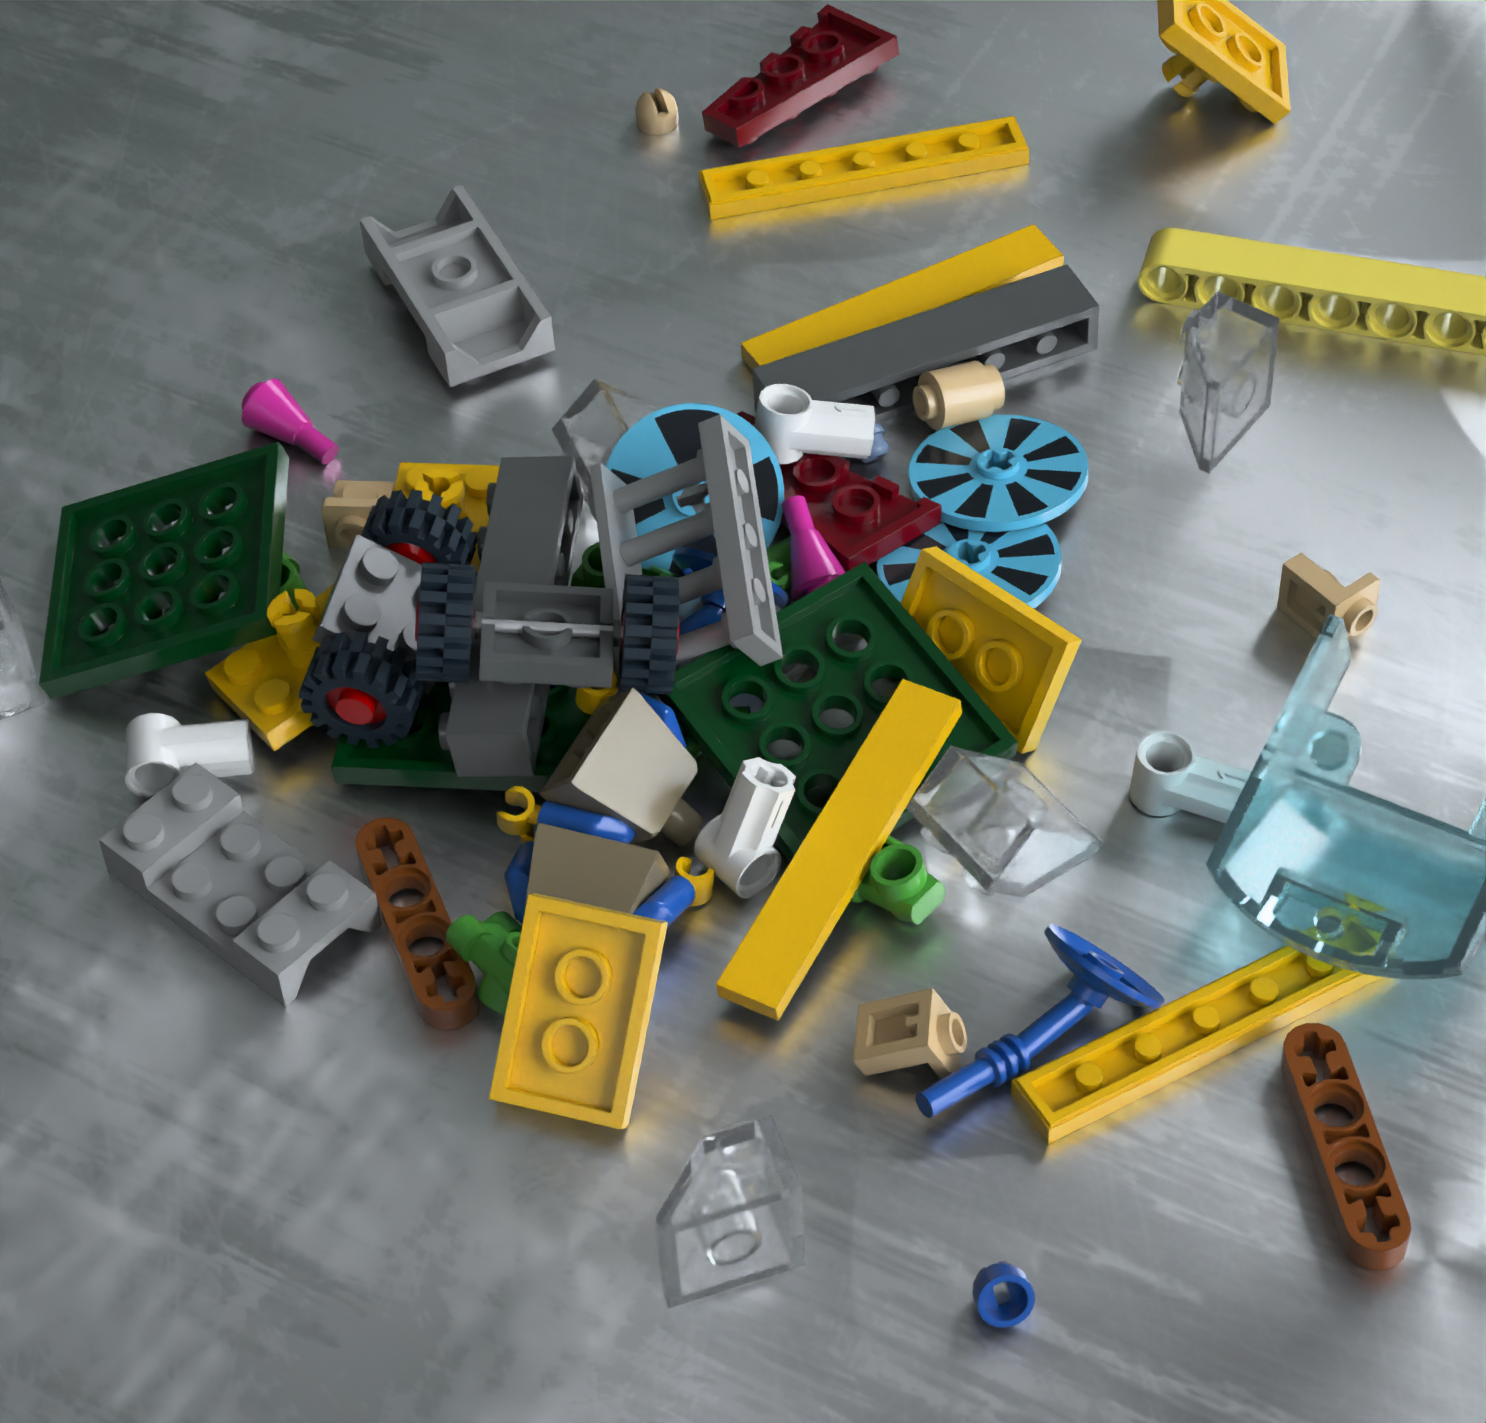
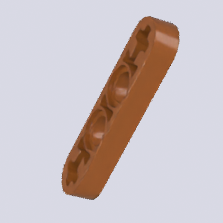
M389 817L375 819L365 824L358 831L355 839L360 870L367 887L376 893L382 924L420 1016L426 1024L435 1029L445 1031L459 1029L473 1020L480 1006L474 973L469 962H465L446 941V932L452 922L413 831L407 823L399 819ZM389 846L393 852H396L398 866L388 869L385 857L379 848ZM401 889H417L424 894L418 903L408 907H398L389 902L390 897ZM422 937H437L444 942V946L432 955L419 956L409 951L413 942ZM445 975L450 992L457 999L445 1002L444 998L438 995L435 979Z
M1305 1023L1296 1026L1287 1034L1283 1043L1281 1058L1282 1076L1339 1239L1348 1258L1359 1267L1371 1271H1385L1397 1266L1405 1257L1411 1233V1222L1344 1039L1340 1033L1324 1024ZM1304 1052H1314L1318 1060H1325L1322 1081L1316 1083L1317 1072L1309 1056H1302ZM1325 1104H1337L1349 1110L1354 1119L1349 1124L1343 1126H1330L1320 1121L1314 1111L1319 1106ZM1345 1162H1359L1370 1168L1375 1178L1364 1185H1352L1340 1179L1335 1169ZM1374 1206L1372 1217L1376 1228L1380 1234H1389L1388 1241L1377 1242L1373 1233L1364 1232L1367 1208Z

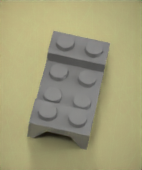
M463 184L451 189L434 219L393 232L371 216L360 219L365 254L385 286L393 284L426 337L428 354L449 387L555 350L550 313Z
M194 763L98 839L107 870L112 876L285 1008L296 999L310 960L348 928L373 934L382 926L377 897L374 891L330 859L321 867L246 813L243 810L240 794L198 763Z

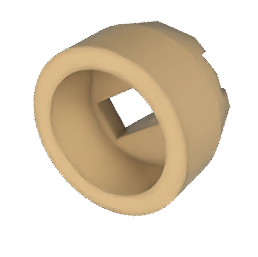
M656 88L654 93L646 91L637 100L635 108L636 124L643 133L664 135L672 132L678 126V106L675 97L668 91Z

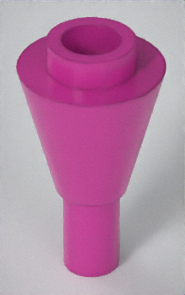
M273 378L266 382H259L247 391L241 405L243 410L241 419L245 427L291 445L300 446L324 465L329 464L336 457L339 450L338 445L313 427L311 420L281 380Z
M793 496L782 502V508L791 533V598L794 602L845 573V570L820 532L814 528L804 496Z

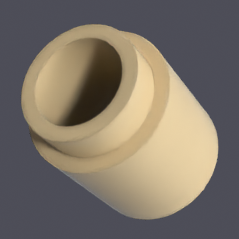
M971 361L924 372L919 378L918 386L913 390V405L916 414L934 430L988 418L992 415L993 411L1002 408L1005 400L1004 384L998 369L993 364L983 365L979 361Z

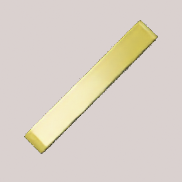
M1164 228L1151 236L1138 277V285L1142 293L1149 299L1163 304L1486 356L1485 276L1180 228Z

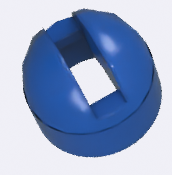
M1005 1261L991 1264L986 1268H982L973 1281L974 1303L983 1320L992 1326L1000 1328L1015 1326L1025 1320L1034 1307V1290L1025 1273L1015 1265ZM1004 1282L1011 1300L998 1304L993 1287Z

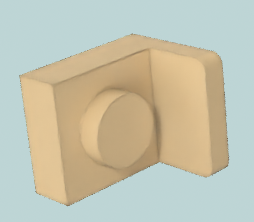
M336 480L333 496L324 498L321 506L328 548H349L356 534L361 536L372 506H375L377 500L383 495L390 498L392 491H394L395 482Z
M1299 553L1283 563L1277 608L1330 649L1351 635L1358 636L1362 634L1374 622L1378 613L1377 600L1381 580L1370 572L1344 587L1333 574L1321 569L1303 553Z
M933 988L859 1004L853 1062L865 1076L928 1063L940 1079L959 1070L960 1055L965 1052L967 1047L966 1029L959 1014L952 1012Z

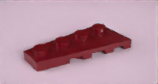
M827 4L817 13L818 23L812 28L801 26L790 36L791 46L782 54L771 52L759 62L761 72L754 78L742 77L702 111L705 131L738 148L751 144L762 134L785 121L796 118L803 110L824 98L837 94L841 88L863 75L873 73L879 66L898 56L897 36Z
M743 411L737 413L738 416L754 426V416ZM803 453L802 457L796 462L779 464L784 483V501L793 496L805 497L814 528L820 532L845 572L864 561L870 565L941 524V504L926 497H923L918 503L899 494L898 484L879 475L871 481L849 471V461L839 456ZM783 511L781 523L788 527Z

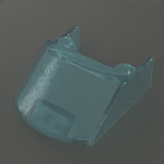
M1330 614L1206 862L1208 872L1224 895L1254 924L1277 940L1314 959L1339 968L1386 978L1415 980L1439 979L1462 975L1486 940V798L1482 802L1468 832L1348 786L1360 761L1363 749L1360 734L1353 723L1342 716L1327 711L1352 659L1344 620L1341 617Z

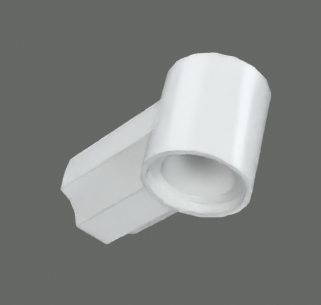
M773 384L765 387L760 392L754 427L769 443L779 464L796 462L802 457L803 453L867 459L871 455L874 440L875 411L874 406L812 400L811 396L801 388L789 384Z
M148 713L131 720L127 726L125 784L130 791L138 796L145 798L153 797L194 763H198L216 777L248 775L254 772V752L249 719L181 725L172 716L162 713Z
M1159 730L1143 736L1138 743L1129 795L1133 804L1139 810L1149 815L1162 817L1184 810L1247 830L1250 828L1266 776L1197 755L1192 743L1186 737L1173 731Z
M760 757L742 761L723 813L706 824L699 833L694 845L695 856L708 868L715 869V875L741 898H750L759 894L772 882L778 873L782 860L780 853L773 848V844L795 792L793 784L796 776L782 764L771 763Z

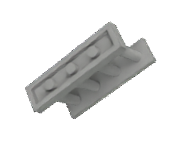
M717 415L698 423L702 449L697 451L696 458L628 485L601 462L589 466L593 492L589 493L588 503L591 514L597 522L605 588L613 589V619L620 620V626L626 574L642 575L641 562L714 534L718 556L713 559V565L679 578V605L722 589L726 612L722 613L720 621L679 636L676 664L729 644L735 649L739 648L760 666L783 658L748 439L723 416ZM707 481L710 502L705 504V511L637 537L633 509ZM620 639L619 647H613V671L616 675V684L618 686ZM644 693V694H646V695H648V696H650V697H652V698H654V699L660 701V700H659V697L657 696V694H654V693Z

